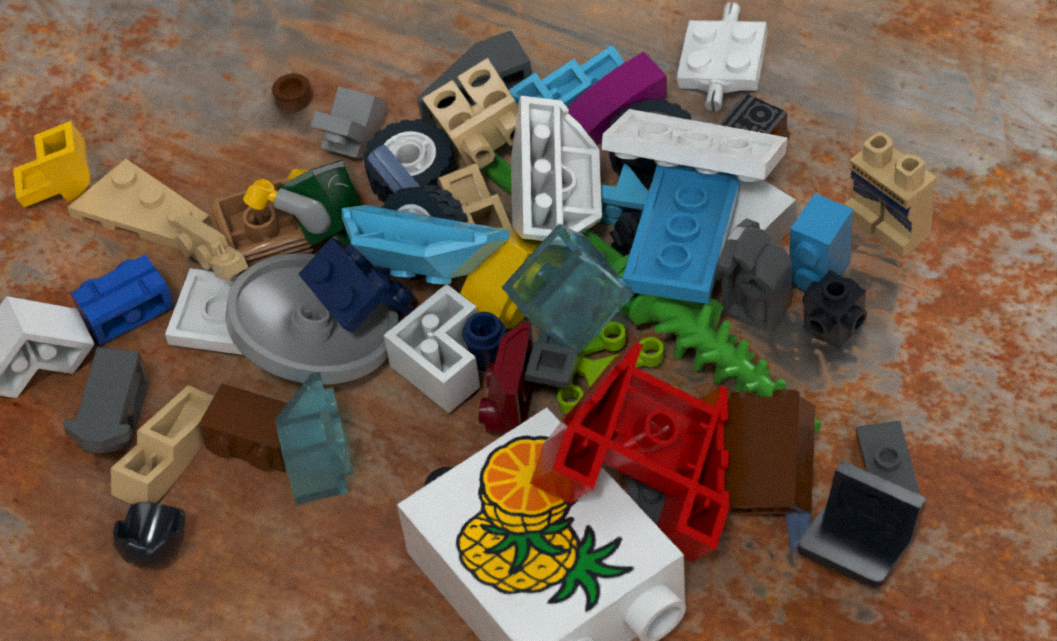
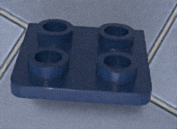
M332 237L298 274L341 327L351 333L360 326L381 302L406 316L416 309L411 303L415 298L411 291L399 281L393 282L388 276L390 268L374 266L351 242L345 245Z

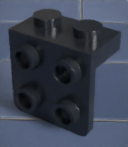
M842 461L835 470L827 505L798 540L797 551L801 555L842 573L859 583L872 588H879L915 541L927 498Z

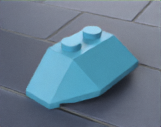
M370 205L342 208V219L351 244L374 266L390 268V275L397 277H415L416 274L426 275V282L433 284H451L452 278L469 275L509 240L510 230Z

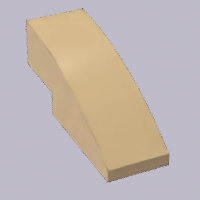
M187 385L137 430V445L111 467V495L130 504L138 502L157 503L180 477L202 446L204 440L198 424L214 396Z

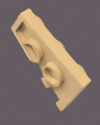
M124 159L67 207L71 218L84 221L85 218L101 222L102 227L114 231L120 227L138 233L141 239L178 250L180 249L175 237L179 234L174 225V219L184 213H189L208 226H212L208 214L128 159Z

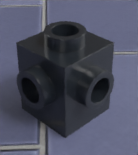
M830 270L819 283L815 281L810 284L802 299L804 304L803 329L839 350L853 333H856L862 327L866 320V290L862 289L854 280L843 278Z

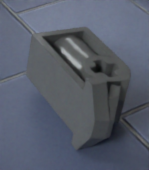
M746 218L730 234L717 262V270L722 271V305L724 308L722 314L773 334L791 305L792 261L783 248L769 244L771 239L764 230L760 229L758 222Z
M97 347L76 420L65 419L63 425L65 433L85 452L107 453L127 448L132 443L149 384L139 351Z

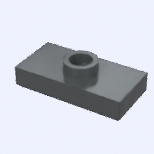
M901 421L856 427V439L864 470L920 495Z

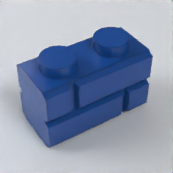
M146 254L135 260L123 261L112 272L98 279L86 280L77 290L71 292L76 309H78L87 329L99 347L174 308L166 282Z

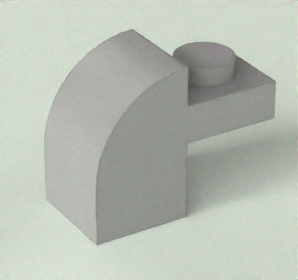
M338 86L330 115L315 111L311 127L324 132L321 148L355 158L364 157V152L367 151L366 145L381 128L388 102L373 95Z

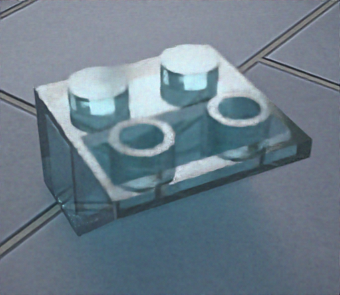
M560 223L502 286V289L529 320L561 346L578 349V355L635 294L585 235Z
M320 372L312 373L275 419L282 456L296 505L349 493L345 475L353 474L333 387L324 389Z

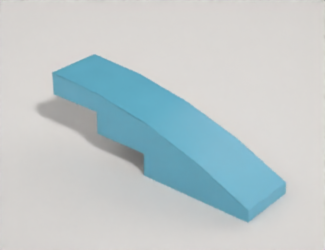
M611 45L583 65L579 66L577 61L572 59L542 80L535 72L509 89V92L518 105L521 96L561 100L566 107H569L592 85L625 62L614 46Z

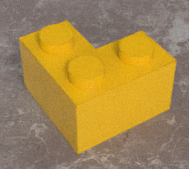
M505 229L510 230L509 240L467 276L460 292L463 297L477 307V313L490 312L496 315L503 322L505 329L515 328L524 319L528 311L527 302L533 290L554 289V276L563 247L554 242L522 239L514 229Z

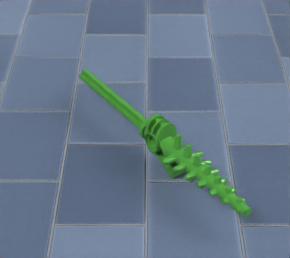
M495 153L493 162L481 169L479 168V170L511 195V165ZM590 229L567 241L573 247L606 252L603 272L608 275L607 301L614 307H618L622 314L629 315V319L637 325L659 322L654 327L656 333H675L677 338L674 358L682 359L687 348L696 349L693 369L701 371L706 363L716 364L714 382L721 384L724 378H734L736 380L734 391H748L756 393L757 397H771L773 390L787 389L784 380L778 379L775 383L768 377L770 376V370L767 368V361L760 359L756 365L751 362L754 354L748 351V341L741 340L737 348L733 346L738 342V338L735 335H729L731 329L729 321H723L718 331H716L724 309L720 302L711 297L709 304L622 291V278L629 255L622 256ZM816 418L814 435L821 428V421Z

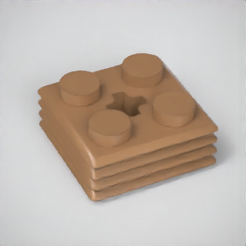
M282 178L272 181L274 190L279 191L277 187L288 182L289 179ZM247 189L214 199L210 202L219 232L225 236L230 247L244 255L248 267L275 256L307 254L313 251L312 245L307 241L292 214L274 208V203L271 201L267 202L263 210H257L248 206L243 201Z

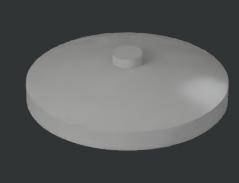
M286 254L271 257L252 265L239 275L228 295L225 313L227 330L239 351L265 371L284 379L301 383L337 384L352 381L371 373L388 358L384 334L398 324L397 310L381 302L353 333L343 329L298 275L315 254Z

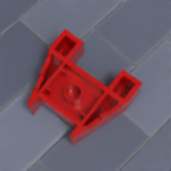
M636 342L612 359L544 442L530 484L571 504L594 490L602 464L604 463L666 494L657 527L683 553L684 559L692 562L717 549L729 510V492L725 491L724 469L729 467L728 450H724V423L728 421V388L721 385L701 399H698L635 367L643 346Z

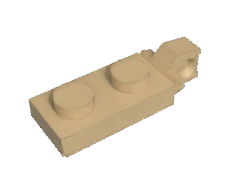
M184 213L173 220L179 234L175 237L180 251L185 257H192L197 260L205 270L211 269L216 277L229 281L231 277L239 272L249 269L244 255L230 247L222 233L189 213Z

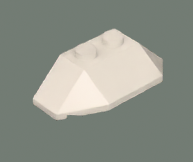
M521 96L519 100L511 154L512 227L522 239L565 243L599 223L602 218L599 148L583 127L568 114L569 109L561 100Z

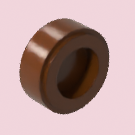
M291 73L283 75L272 86L275 105L283 111L295 112L302 110L312 101L313 93L310 81L301 74Z

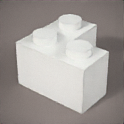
M448 284L444 285L384 334V340L390 366L447 413H450L479 389L480 383L476 357L467 350L468 347L462 336L463 327L467 320L477 313V307Z
M6 296L0 305V396L17 398L37 369L74 374L95 345L78 309Z

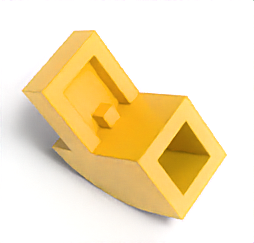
M69 121L34 135L37 159L13 169L16 199L24 208L57 194H61L67 202H70L79 197L88 187L90 171L86 143L74 124Z

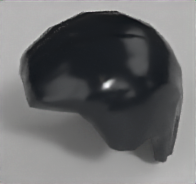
M138 502L132 504L125 519L122 522L121 520L115 522L113 529V545L115 550L125 562L141 569H153L166 564L178 554L184 540L185 512L181 508L160 503Z

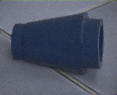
M479 312L472 315L467 320L462 331L463 339L470 353L476 357L477 368L484 372H487L489 362H495L500 339L506 334L503 322L490 312Z

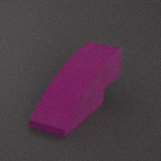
M642 52L608 73L581 94L567 107L569 109L568 114L583 127L594 143L599 145L602 143L603 133L610 128L611 120L616 118L620 110L628 108L634 102H643L645 99L660 100L667 98V75L645 52Z

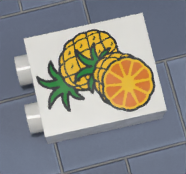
M548 408L543 409L397 504L407 553L481 641H631L635 637H638L641 641H658L670 633L684 616L686 605L683 553L603 467H601L594 490L571 504L530 484L544 442L561 423Z

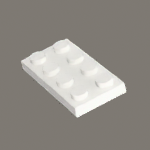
M628 109L603 133L602 150L615 152V155L622 159L649 158L654 159L655 163L661 166L674 167L681 164L695 167L697 172L703 174L724 172L735 174L736 178L742 181L757 182L761 179L765 180L786 154L788 137Z

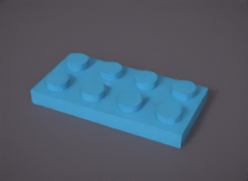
M657 164L623 274L622 291L709 304L718 271L717 262L725 245L741 180L737 179L735 174L724 172L703 174L697 172L695 167L679 164L674 167H666Z

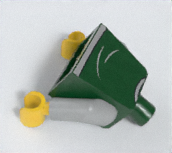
M342 160L311 170L293 169L288 176L289 181L277 187L279 191H275L273 184L265 179L255 181L247 189L243 201L248 206L257 210H263L268 201L273 202L274 208L294 216L311 245L330 240L332 237L345 245L350 243L342 219V208L361 206Z

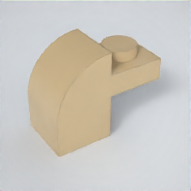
M477 163L438 178V186L442 190L450 191L453 194L452 196L462 204L461 208L468 218L467 223L500 229H513L498 194L490 195Z

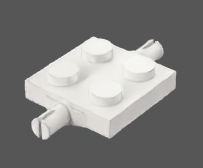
M730 3L725 4L721 21L689 20L677 74L678 88L699 89L708 92L704 107L710 112H713V106L715 112L721 110L724 93L737 90L757 91L768 34L767 23L738 21L741 8L736 3H733L732 10Z

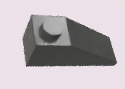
M512 30L475 43L417 97L421 120L437 124L422 98L451 80L455 82L470 106H472V102L457 77L487 58L508 90L532 75L530 60ZM482 75L476 78L471 87L484 85L490 79V75ZM448 96L442 99L437 108L442 109L450 106L455 101L456 96Z

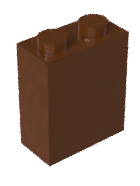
M790 389L773 390L771 397H757L756 393L748 391H734L730 393V398H728V421L724 423V450H728L729 467L724 469L725 491L729 492V510L727 515L811 513L815 405L801 397L799 391Z

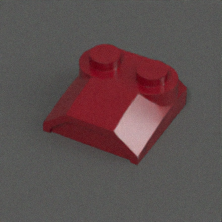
M521 322L501 337L495 362H489L486 385L489 388L488 398H481L478 412L479 424H485L486 433L498 434L502 437L528 420L535 382L525 380V372L534 346L531 323Z

